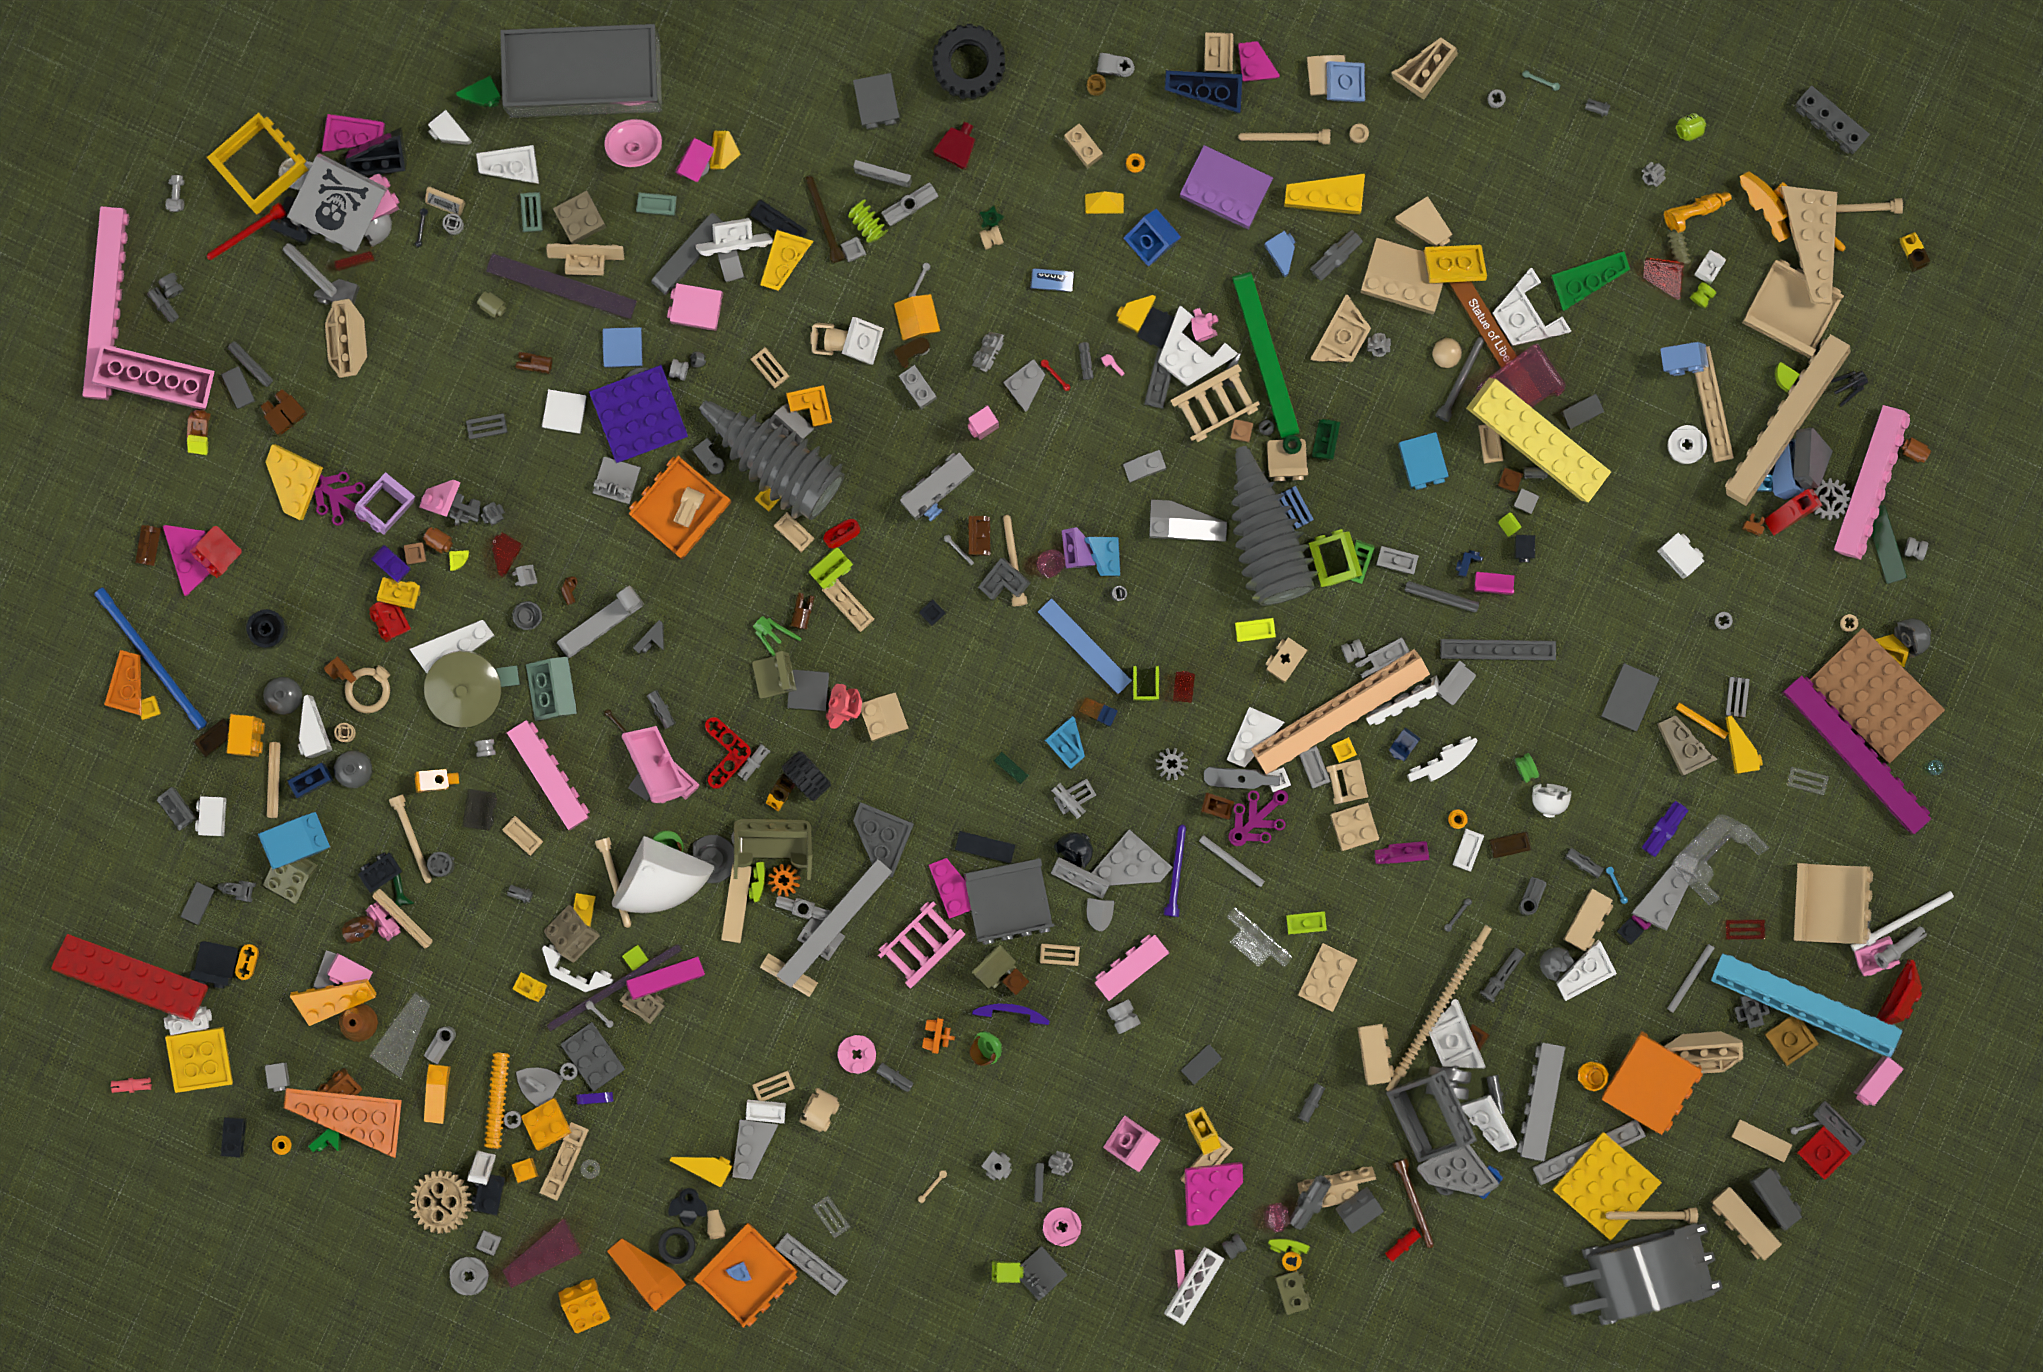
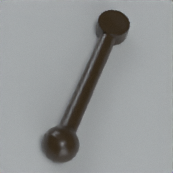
M609 709L605 710V716L610 717L623 733H627L624 727L612 715V711Z

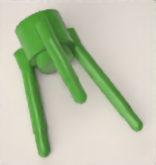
M764 616L753 626L756 630L755 634L760 637L772 656H776L775 652L763 635L767 636L769 634L780 644L781 640L772 632L773 627L801 641V637L775 623L770 618L766 619Z

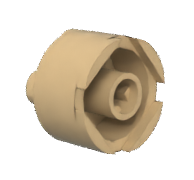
M816 1088L817 1094L812 1093L803 1110L805 1117H800L799 1122L818 1132L822 1130L826 1132L831 1123L829 1118L831 1114L835 1115L840 1104H838L837 1097Z

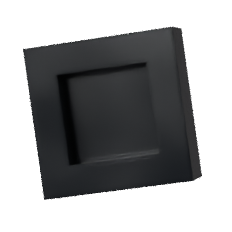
M933 599L919 612L931 626L936 624L946 614Z
M1629 918L1616 932L1631 945L1644 930L1633 919Z

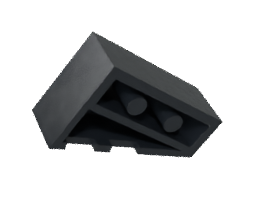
M398 128L347 151V168L361 175L406 171L407 159L402 128Z

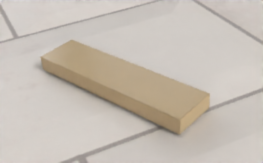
M732 865L721 940L741 943L752 871L751 866L738 867V879H734Z

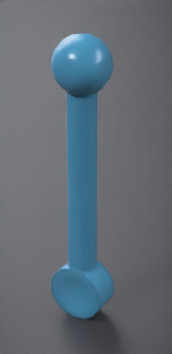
M1608 867L1606 869V873L1611 876L1612 881L1621 897V903L1626 904L1628 902V898L1624 897L1623 892L1613 874L1614 869L1612 867Z

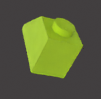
M992 1261V1281L1020 1283V1278H1023V1266H1020L1019 1262Z

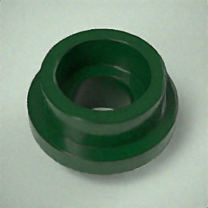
M1290 435L1284 439L1282 446L1286 453L1296 454L1300 451L1302 443L1297 436ZM1289 442H1294L1296 447L1290 448L1288 446Z

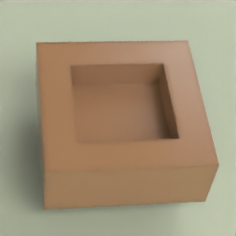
M1234 419L1230 439L1249 443L1253 423Z
M423 542L404 545L407 565L426 562Z

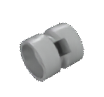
M1129 999L1107 1010L1111 1020L1116 1021L1114 1026L1118 1034L1141 1024L1137 1015L1132 1013L1133 1007Z

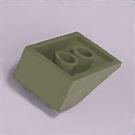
M999 945L972 973L988 989L991 986L995 989L1002 982L1000 978L1005 973L1009 975L1016 968L1014 965L1016 961Z

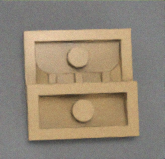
M1345 55L1307 57L1310 96L1327 94L1326 62H1345Z

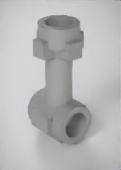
M171 175L169 184L172 185V198H167L166 209L171 212H179V210L184 208V200L179 199L180 185H184L183 176Z

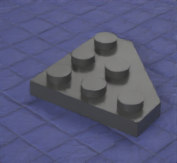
M860 802L853 821L870 861L873 865L877 859L880 860L892 871L889 876L893 877L914 824Z

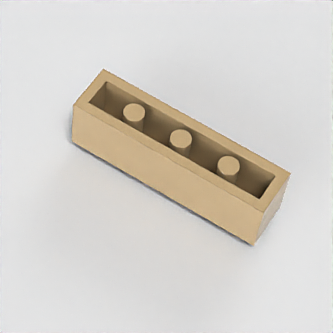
M1729 1186L1710 1201L1713 1204L1711 1207L1718 1216L1722 1214L1725 1217L1726 1221L1724 1223L1731 1230L1735 1229L1739 1233L1737 1237L1744 1245L1748 1243L1752 1247L1750 1252L1757 1259L1761 1257L1762 1260H1766L1782 1245Z

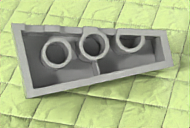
M960 453L950 455L946 459V464L942 467L940 465L931 472V476L920 480L916 484V488L912 491H907L902 496L901 504L915 520H918L935 503H938L974 473V469Z

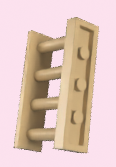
M1239 364L1170 400L1174 407L1182 408L1196 434L1190 437L1192 441L1196 439L1199 442L1207 438L1206 433L1246 412L1250 415L1258 410L1259 401L1254 404L1252 403L1239 378V372L1242 371ZM1228 378L1234 383L1246 408L1237 413L1222 387V381ZM1211 387L1213 390H1216L1229 415L1228 418L1220 422L1205 396V391ZM1194 396L1196 400L1199 399L1212 424L1211 427L1203 431L1188 405V400Z

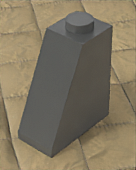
M1814 428L1799 429L1796 432L1794 479L1803 489L1820 487L1833 452Z

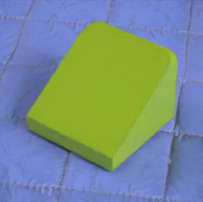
M1508 513L1498 521V524L1508 537L1521 529V525L1512 513Z

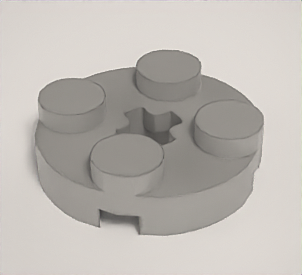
M465 1257L456 1261L451 1267V1285L458 1293L474 1295L481 1292L487 1285L489 1272L486 1265L480 1259ZM472 1271L473 1281L471 1279L466 1281L464 1273Z

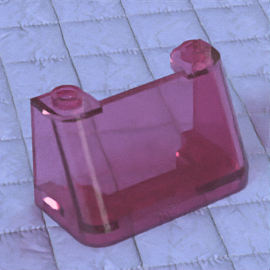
M1538 344L1528 348L1489 377L1497 379L1531 408L1549 395H1555L1556 397L1561 395L1566 387V383ZM1488 378L1477 387V393L1488 380Z

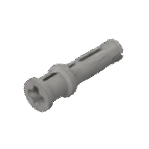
M1917 927V929L1896 944H1889L1886 950L1875 954L1876 963L1879 967L1886 969L1889 963L1900 959L1903 952L1925 938L1927 934L1924 932L1926 931L1922 927Z

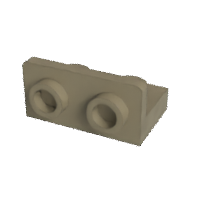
M628 990L620 999L622 1003L649 1024L653 1022L665 1007L663 1004L664 1000L657 994L654 996L649 994L632 1000Z

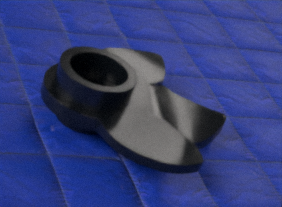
M686 1188L680 1193V1197L671 1201L668 1213L669 1216L680 1214L682 1222L689 1227L693 1224L697 1215L706 1216L707 1206L704 1201L699 1199L695 1189ZM687 1194H691L693 1196L692 1201L686 1200Z

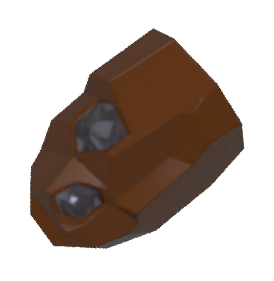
M368 916L353 918L344 924L342 935L348 943L360 942L374 932L376 923L373 918Z

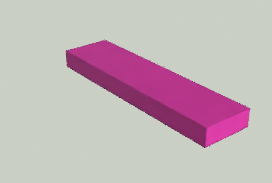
M695 957L627 980L626 985L632 1000L702 977L705 973L699 958Z

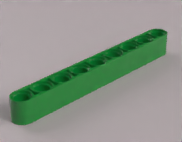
M1249 271L1233 276L1234 287L1279 435L1283 439L1290 435L1300 434L1252 273Z

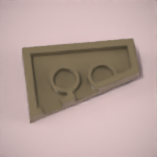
M1676 715L1657 724L1681 776L1717 760L1691 734V731Z

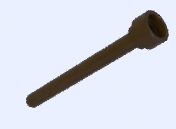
M808 175L806 182L831 249V255H829L831 263H838L846 259L844 251H841V248L837 246L814 179L811 175Z

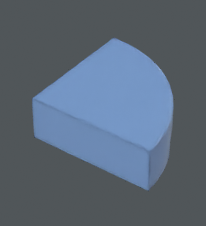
M744 1262L726 1269L727 1273L736 1280L748 1281L752 1279Z

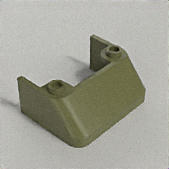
M737 820L734 823V879H738V867L750 866L753 858H791L793 866L800 869L807 868V880H811V824L805 820Z

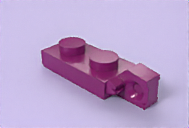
M1426 841L1390 844L1387 848L1375 850L1376 864L1429 860Z

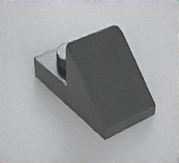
M660 620L633 647L639 654L642 652L646 653L652 647V641L664 650V624Z

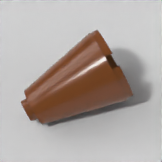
M359 1004L343 1011L339 1019V1026L343 1035L356 1042L365 1041L372 1037L378 1025L376 1013L365 1004Z

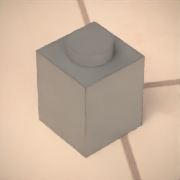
M287 1063L265 1066L268 1089L273 1088L274 1092L285 1090V1086L290 1085Z

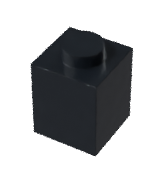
M1515 535L1514 559H1519V563H1530V560L1535 559V535Z

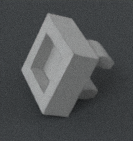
M533 565L517 567L516 571L512 573L513 576L517 575L519 582L515 583L516 586L537 584Z

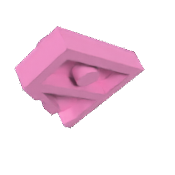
M451 480L426 489L420 507L447 517L460 482Z

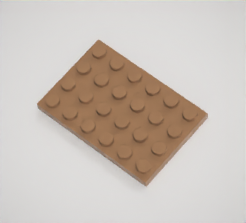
M1864 628L1810 678L1814 684L1812 687L1817 692L1820 691L1826 697V701L1833 705L1839 714L1889 764L1945 711Z

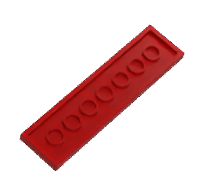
M69 934L66 935L51 967L55 972L193 1022L208 990V986Z

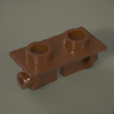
M142 525L135 563L155 565L161 528Z

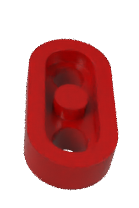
M848 519L828 530L824 534L823 540L827 547L837 548L855 538L860 533L861 528L856 520Z

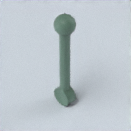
M1527 70L1523 71V77L1525 78L1529 77L1552 87L1554 91L1560 88L1558 83L1553 84L1530 74Z

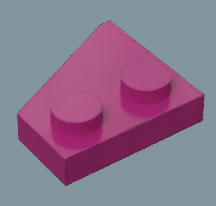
M1258 41L1238 44L1243 82L1279 78V73Z

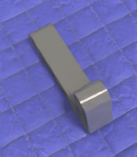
M631 586L620 591L616 595L618 599L557 642L566 657H572L644 605Z

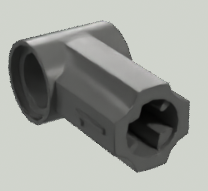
M1530 878L1522 901L1519 904L1521 914L1530 916L1537 911L1539 901L1547 884L1546 882L1538 878ZM1525 902L1532 903L1533 910L1531 912L1524 909L1523 905Z

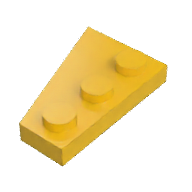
M776 230L760 285L779 291L797 263L811 246L813 240Z

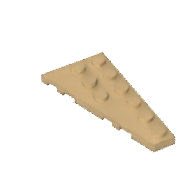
M1781 186L1780 191L1783 194L1785 210L1788 212L1790 220L1789 225L1801 260L1800 265L1805 275V284L1810 302L1830 305L1832 302L1837 192Z

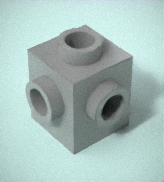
M992 1151L981 1166L987 1170L986 1175L994 1181L996 1178L1001 1180L1004 1177L1006 1179L1012 1171L1009 1168L1012 1165L1009 1162L1010 1158L1002 1152L999 1155ZM996 1163H1000L1002 1165V1168L1000 1170L995 1169L994 1165Z

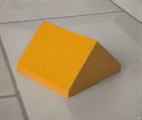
M931 294L912 296L894 303L903 341L940 332Z

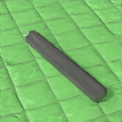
M1408 581L1405 586L1406 592L1468 611L1477 612L1479 608L1478 602Z

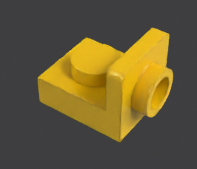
M521 972L513 990L539 1002L545 994L547 985Z

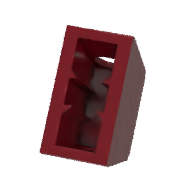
M963 122L959 130L951 127L936 146L933 154L966 171L975 145V139L969 136L974 126Z

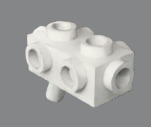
M206 1006L199 1007L193 1022L168 1014V1017L164 1018L165 1028L170 1030L171 1035L206 1030V1028H209V1021L212 1020L210 1009H206Z

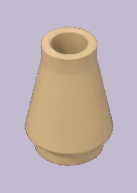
M719 1210L708 1211L707 1235L710 1236V1239L725 1237L726 1229Z

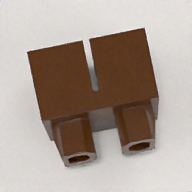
M283 389L275 394V397L280 402L276 407L269 400L261 405L265 419L279 436L293 427L292 423L296 424L308 414L296 399Z

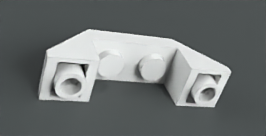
M550 944L549 947L543 946L542 948L550 974L584 992L614 982L610 978V973L601 970L600 973L595 971L590 983L587 984V979L579 975L575 978L569 975L571 971L561 966L559 969L556 968L562 956L554 945Z

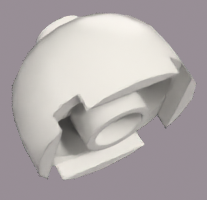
M1541 784L1535 785L1532 792V802L1535 808L1543 813L1544 816L1555 817L1556 814H1560L1567 809L1571 799V791L1567 792L1568 788L1554 784H1547L1548 788H1541Z

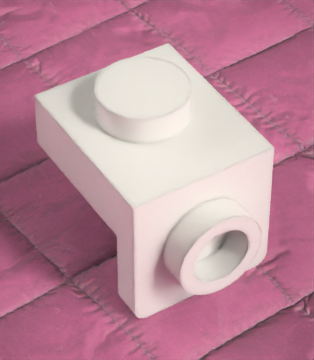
M1710 250L1694 275L1711 285L1726 259Z

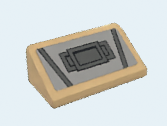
M431 187L427 188L425 198L427 204L458 216L461 215L465 206V202L462 199Z

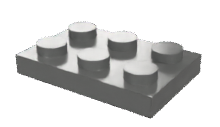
M593 1022L561 1044L593 1092L625 1070Z

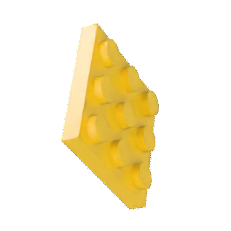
M224 1027L166 1035L175 1093L233 1084Z

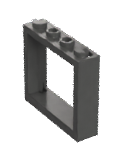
M1444 1070L1401 1084L1386 1092L1418 1162L1464 1148L1476 1141L1475 1135ZM1428 1082L1455 1139V1142L1432 1149L1405 1091Z

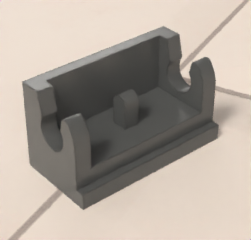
M171 787L157 798L158 803H160L179 831L197 819L175 788Z

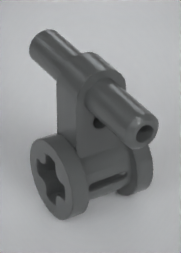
M240 880L238 884L224 882L218 884V889L223 893L236 895L235 899L252 902V891L256 883Z

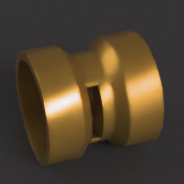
M1099 74L1091 75L1087 81L1088 92L1094 96L1102 95L1106 89L1105 78Z

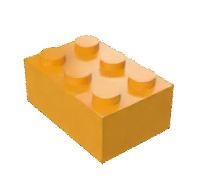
M230 715L227 753L237 756L259 757V753L263 751V742H260L261 734H264L265 723H262V719L254 716Z

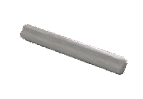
M291 243L283 247V251L328 296L332 297L336 294L337 289Z

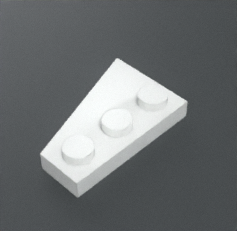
M533 145L477 153L480 174L539 184Z

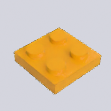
M555 1098L521 1116L538 1151L572 1133Z

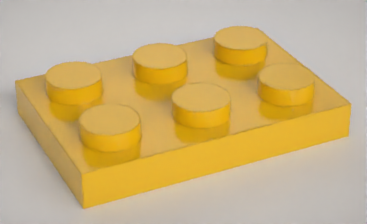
M1481 245L1425 247L1424 255L1430 283L1486 281L1487 273Z

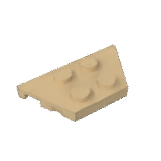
M1345 295L1310 360L1353 362L1371 327L1364 320L1362 314L1352 303L1348 295Z

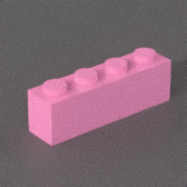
M1150 934L1140 941L1143 945L1138 949L1134 946L1125 953L1127 957L1124 960L1118 959L1110 965L1112 969L1109 972L1103 971L1095 977L1097 979L1095 984L1109 1001L1169 954L1155 935L1153 937Z

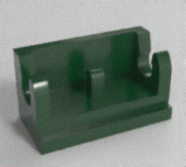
M1319 419L1312 454L1313 458L1333 461L1340 422Z

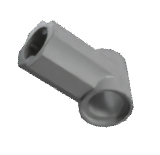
M450 1026L440 1028L423 1056L438 1064L450 1044L454 1041L456 1037L455 1030ZM443 1030L450 1032L451 1037L449 1040L442 1038Z

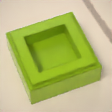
M639 945L622 956L633 972L649 961Z

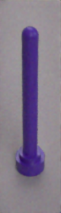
M1185 825L1178 827L1169 904L1164 908L1165 916L1179 917L1180 909H1178L1177 897L1186 833Z

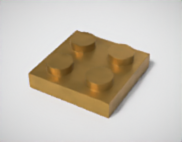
M1792 1015L1764 1034L1786 1066L1818 1045V1042L1805 1023Z

